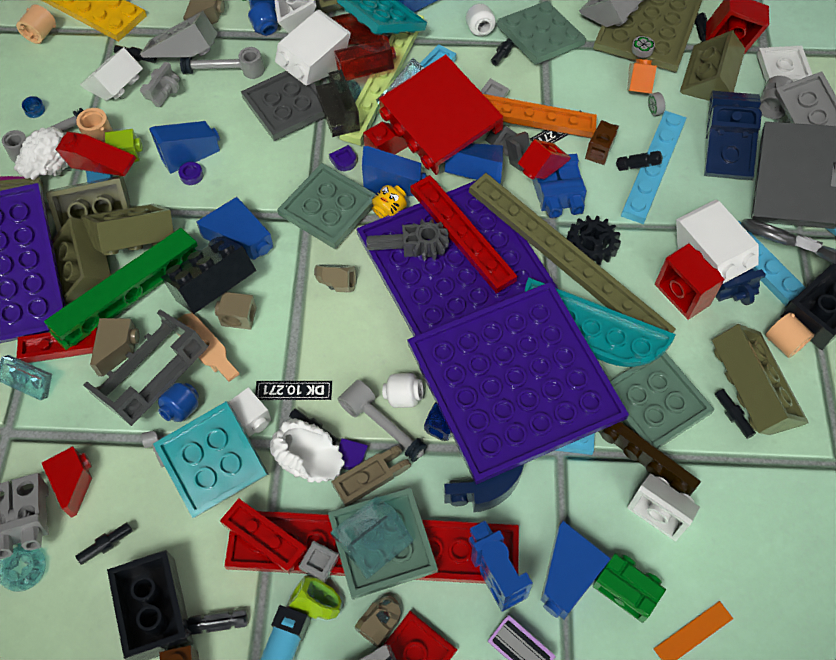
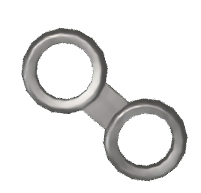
M744 219L741 222L744 229L758 236L784 245L804 248L814 252L822 259L836 264V249L822 246L823 242L801 234L796 236L775 226L753 219Z

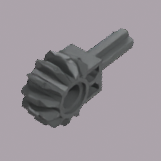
M421 219L420 225L414 223L413 225H402L403 234L368 236L366 239L368 250L404 248V257H418L422 255L424 261L427 257H431L435 261L437 254L443 256L445 249L449 246V233L447 229L443 228L442 222L434 224L433 219L426 223Z

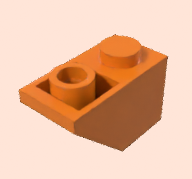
M636 59V63H630L627 90L652 93L657 66L651 65V60Z

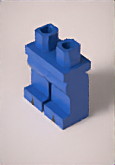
M577 153L568 154L571 159L546 179H532L538 200L541 203V211H547L550 218L562 215L564 208H570L573 215L582 214L584 211V200L587 191L580 175Z
M486 521L470 528L471 561L475 567L480 565V573L501 612L527 599L533 582L527 572L520 576L517 574L508 558L509 551L503 543L504 537L500 530L492 533Z

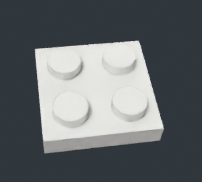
M802 46L759 48L757 56L766 82L771 77L779 75L786 76L793 82L813 75Z

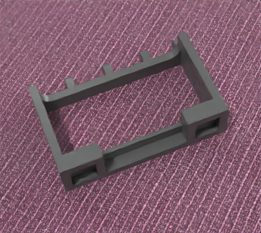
M161 309L157 312L162 319L160 328L153 335L147 333L144 336L146 341L133 354L128 352L125 355L128 359L114 373L109 371L106 374L109 378L101 386L94 387L87 381L83 384L96 399L130 426L208 348L196 331ZM172 331L180 335L170 346L177 355L139 393L130 386L115 402L107 397Z

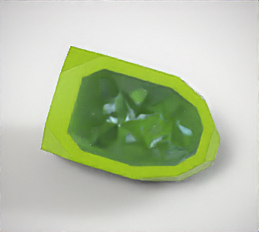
M305 575L295 587L287 606L308 615L310 618L330 620L336 618L340 613L342 601L332 587L315 577Z

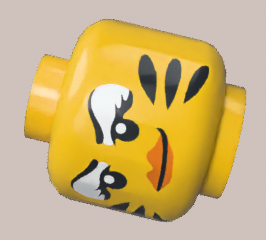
M390 185L383 186L372 198L373 212L379 218L394 216L407 207L406 193L397 185L395 187Z

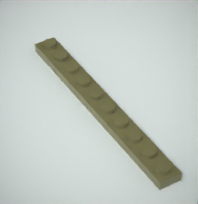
M487 173L470 186V194L607 308L674 333L676 328Z

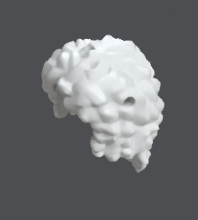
M55 127L40 128V130L33 131L22 143L23 146L20 149V154L17 155L14 170L24 178H31L32 180H35L40 175H61V172L68 168V164L55 149L66 133Z
M297 419L287 420V422L282 423L280 430L273 434L270 441L271 454L275 457L278 464L282 466V469L293 474L294 477L300 476L307 479L308 482L316 481L320 483L322 481L334 480L336 476L340 475L341 468L345 465L342 459L343 455L338 451L339 446L333 445L329 433L324 432L323 429H320L315 424L310 425L308 422Z

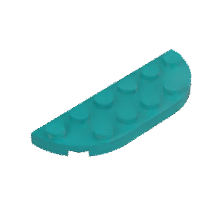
M528 278L525 292L544 283ZM555 288L596 359L623 367L648 364L661 357L669 349L676 334Z

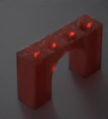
M351 13L330 17L351 32L348 44H359L334 51L337 71L343 82L394 69L393 60L396 59V52L394 47L390 46L387 35L372 33L368 26L358 22L357 18Z

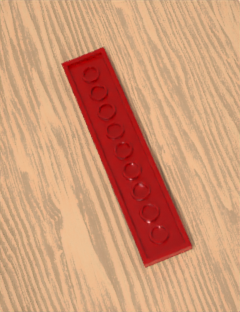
M257 511L306 546L307 549L315 541L339 554L329 515ZM422 520L438 572L416 580L486 584L480 573V565L475 567L471 561L472 547L469 543V538L471 537L469 531L470 528L479 523ZM487 523L492 533L499 530L504 537L503 543L509 551L508 558L519 575V525ZM230 531L224 565L227 570L287 573ZM340 557L330 575L345 576ZM303 558L299 561V563L296 565V567L293 569L291 573L307 574L299 569V565Z

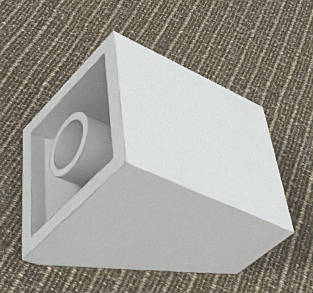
M317 10L278 43L275 62L307 86L342 70L351 32L322 11Z
M717 199L676 219L678 250L690 243L696 250L702 253L704 259L713 268H716L721 273V276L725 279L723 283L758 265L759 244Z

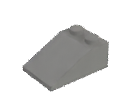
M201 11L150 39L140 55L142 57H193L197 54L202 56L211 50L210 46L214 44L217 32L204 11Z

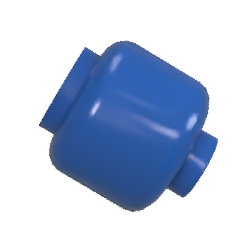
M257 2L248 13V18L256 33L268 36L277 30L279 25L277 15L270 3Z
M176 382L158 398V405L160 407L158 412L167 421L182 422L198 408L199 395L190 384Z

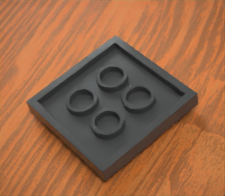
M287 71L241 91L242 98L273 141L333 113L332 106L314 83L306 86Z

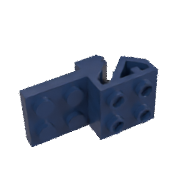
M711 92L706 139H708L704 176L752 180L754 178L758 132L761 127L762 117L759 94Z

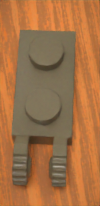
M399 445L388 449L382 454L378 453L331 481L345 507L393 480L395 476H399L411 467L408 459L400 461L390 468L386 464L402 453Z

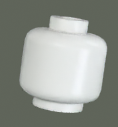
M476 4L469 8L466 13L467 25L474 35L486 36L493 31L496 20L489 6Z
M396 373L390 375L387 383L383 384L382 392L384 399H388L389 404L393 408L415 407L418 401L423 399L424 389L422 380L418 379L414 373Z

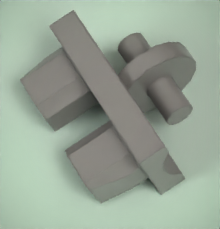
M164 62L159 69H154L151 73V81L148 84H143L140 92L145 99L151 100L156 107H161L170 93L174 94L179 90L178 82L180 78L172 71L170 63Z

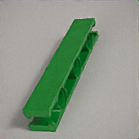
M179 228L47 318L44 323L50 330L51 336L65 350L74 346L90 335L91 331L98 328L99 318H114L162 284L163 280L161 277L166 274L170 267L177 264L180 265L187 260L191 253L197 251L195 249L198 246L197 241L182 228Z

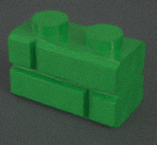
M616 553L592 586L641 623L648 619L666 591L661 586L662 582L658 577L649 572L644 574L636 568V563L630 557L623 554L619 556Z

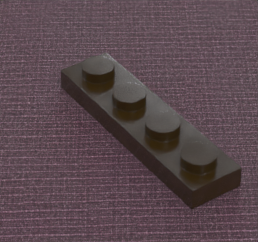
M621 422L598 431L606 442L618 446L629 459L637 460L646 467L648 473L665 479L670 487L677 492L691 496L701 483L699 479Z

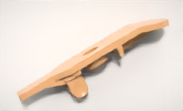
M193 313L184 314L177 319L196 331L205 344L209 345L199 356L204 365L210 366L214 372L219 371L228 382L239 375V372L227 360L226 348Z

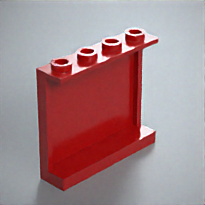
M446 54L379 98V113L383 120L389 121L392 124L397 136L403 137L406 140L410 151L417 153L421 157L420 159L427 170L431 169L435 175L439 174L438 166L488 131L492 130L497 134L503 129L504 116Z

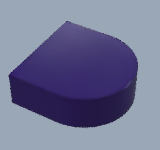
M349 145L329 154L330 161L340 171H350L356 166V154Z
M342 438L338 450L342 453V459L345 462L342 468L350 470L364 462L368 445Z

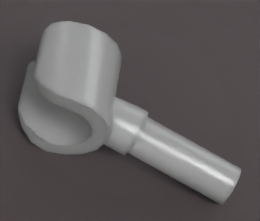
M155 431L142 433L141 437L144 448L153 447L160 466L165 467L153 446V443L160 440L159 435Z

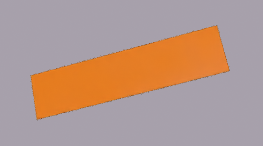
M719 601L656 646L654 651L661 660H678L733 620V617Z

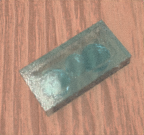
M11 355L1 357V383L38 400L48 398L52 379L51 373Z

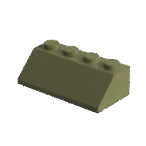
M737 324L712 339L715 346L714 353L719 361L723 362L727 370L725 375L729 382L735 385L738 391L737 399L747 409L750 415L749 423L756 432L773 435L809 423L761 332Z

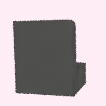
M503 124V129L497 134L491 130L485 141L491 145H503V153L508 156L505 138L517 133Z
M525 131L505 138L509 162L519 171L524 170V168L518 162L530 146L529 135Z

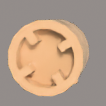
M34 4L26 9V13L17 22L16 26L24 38L39 44L52 28L56 27V21L48 10Z
M99 108L85 109L77 116L76 123L81 134H86L105 142V132L113 131L106 113Z
M788 313L776 322L765 336L783 354L791 358L815 334L799 321L795 314Z

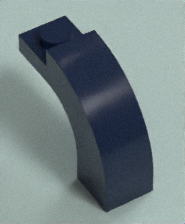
M524 464L477 485L475 482L444 484V504L451 503L452 506H464L468 502H472L473 513L494 508L505 501L515 490Z

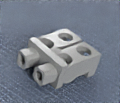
M39 473L12 480V485L9 481L0 483V492L5 493V496L0 497V559L10 557L13 554L14 544L21 543V546L29 551L41 548L42 536L49 535L48 526L46 525L48 520L46 511L47 484ZM33 484L34 488L24 490L23 486Z

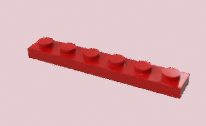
M431 175L410 186L411 193L436 223L442 222L443 228L447 229L449 233V238L496 294L517 281L515 272Z

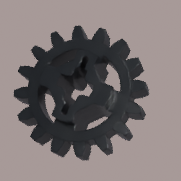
M588 215L585 221L578 218L576 224H571L566 238L590 259L596 261L598 265H601L602 259L607 263L610 262L611 256H616L621 244V240H619L620 232H614L616 225H607L608 219L602 222L599 216H596L595 220H591Z

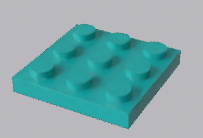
M337 0V3L344 7L346 12L354 15L358 22L368 26L370 31L377 35H383V33L399 34L400 32L415 33V31H425L427 22L398 0Z
M228 401L153 443L192 518L199 516L269 475Z

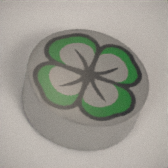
M639 36L633 41L632 53L640 58L649 57L653 53L655 43L649 37Z
M660 92L651 93L648 96V106L653 116L661 115L665 111V100Z

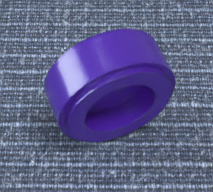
M187 162L179 168V177L182 183L186 185H196L203 179L202 168L196 162Z

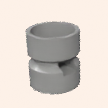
M779 75L771 77L766 82L760 97L762 116L769 119H780L785 116L786 113L775 93L776 88L793 82L790 78Z

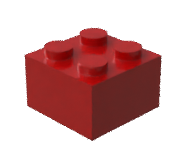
M723 0L706 22V40L733 30L745 47V54L770 25L769 6L754 0Z
M689 243L666 257L655 286L689 320L712 304L725 279L716 268H713L704 259L702 253Z

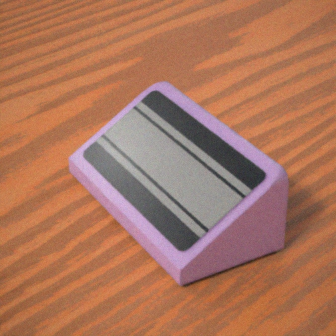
M509 615L488 640V643L507 660H554L556 658L551 651Z

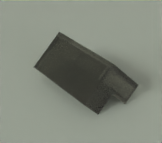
M342 69L329 72V83L316 86V92L332 137L359 131V112Z

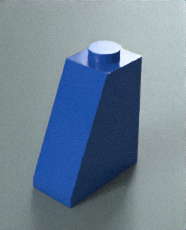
M206 121L161 125L149 128L160 159L170 174L178 171L187 162H198L220 151L218 146L220 137L216 129H211Z
M471 143L443 162L445 164V172L478 180L487 173L501 185L503 145Z
M363 146L362 174L363 186L366 189L377 194L385 185L392 187L397 185L404 190L406 196H414L411 193L410 186L426 178V173H421L420 162L373 147Z
M238 197L233 198L196 221L200 234L204 239L211 241L216 237L225 236L242 245L252 260L267 254L273 248L271 234Z
M564 521L560 524L555 535L541 601L545 603L543 605L545 610L556 618L560 616L562 619L568 616L611 559Z

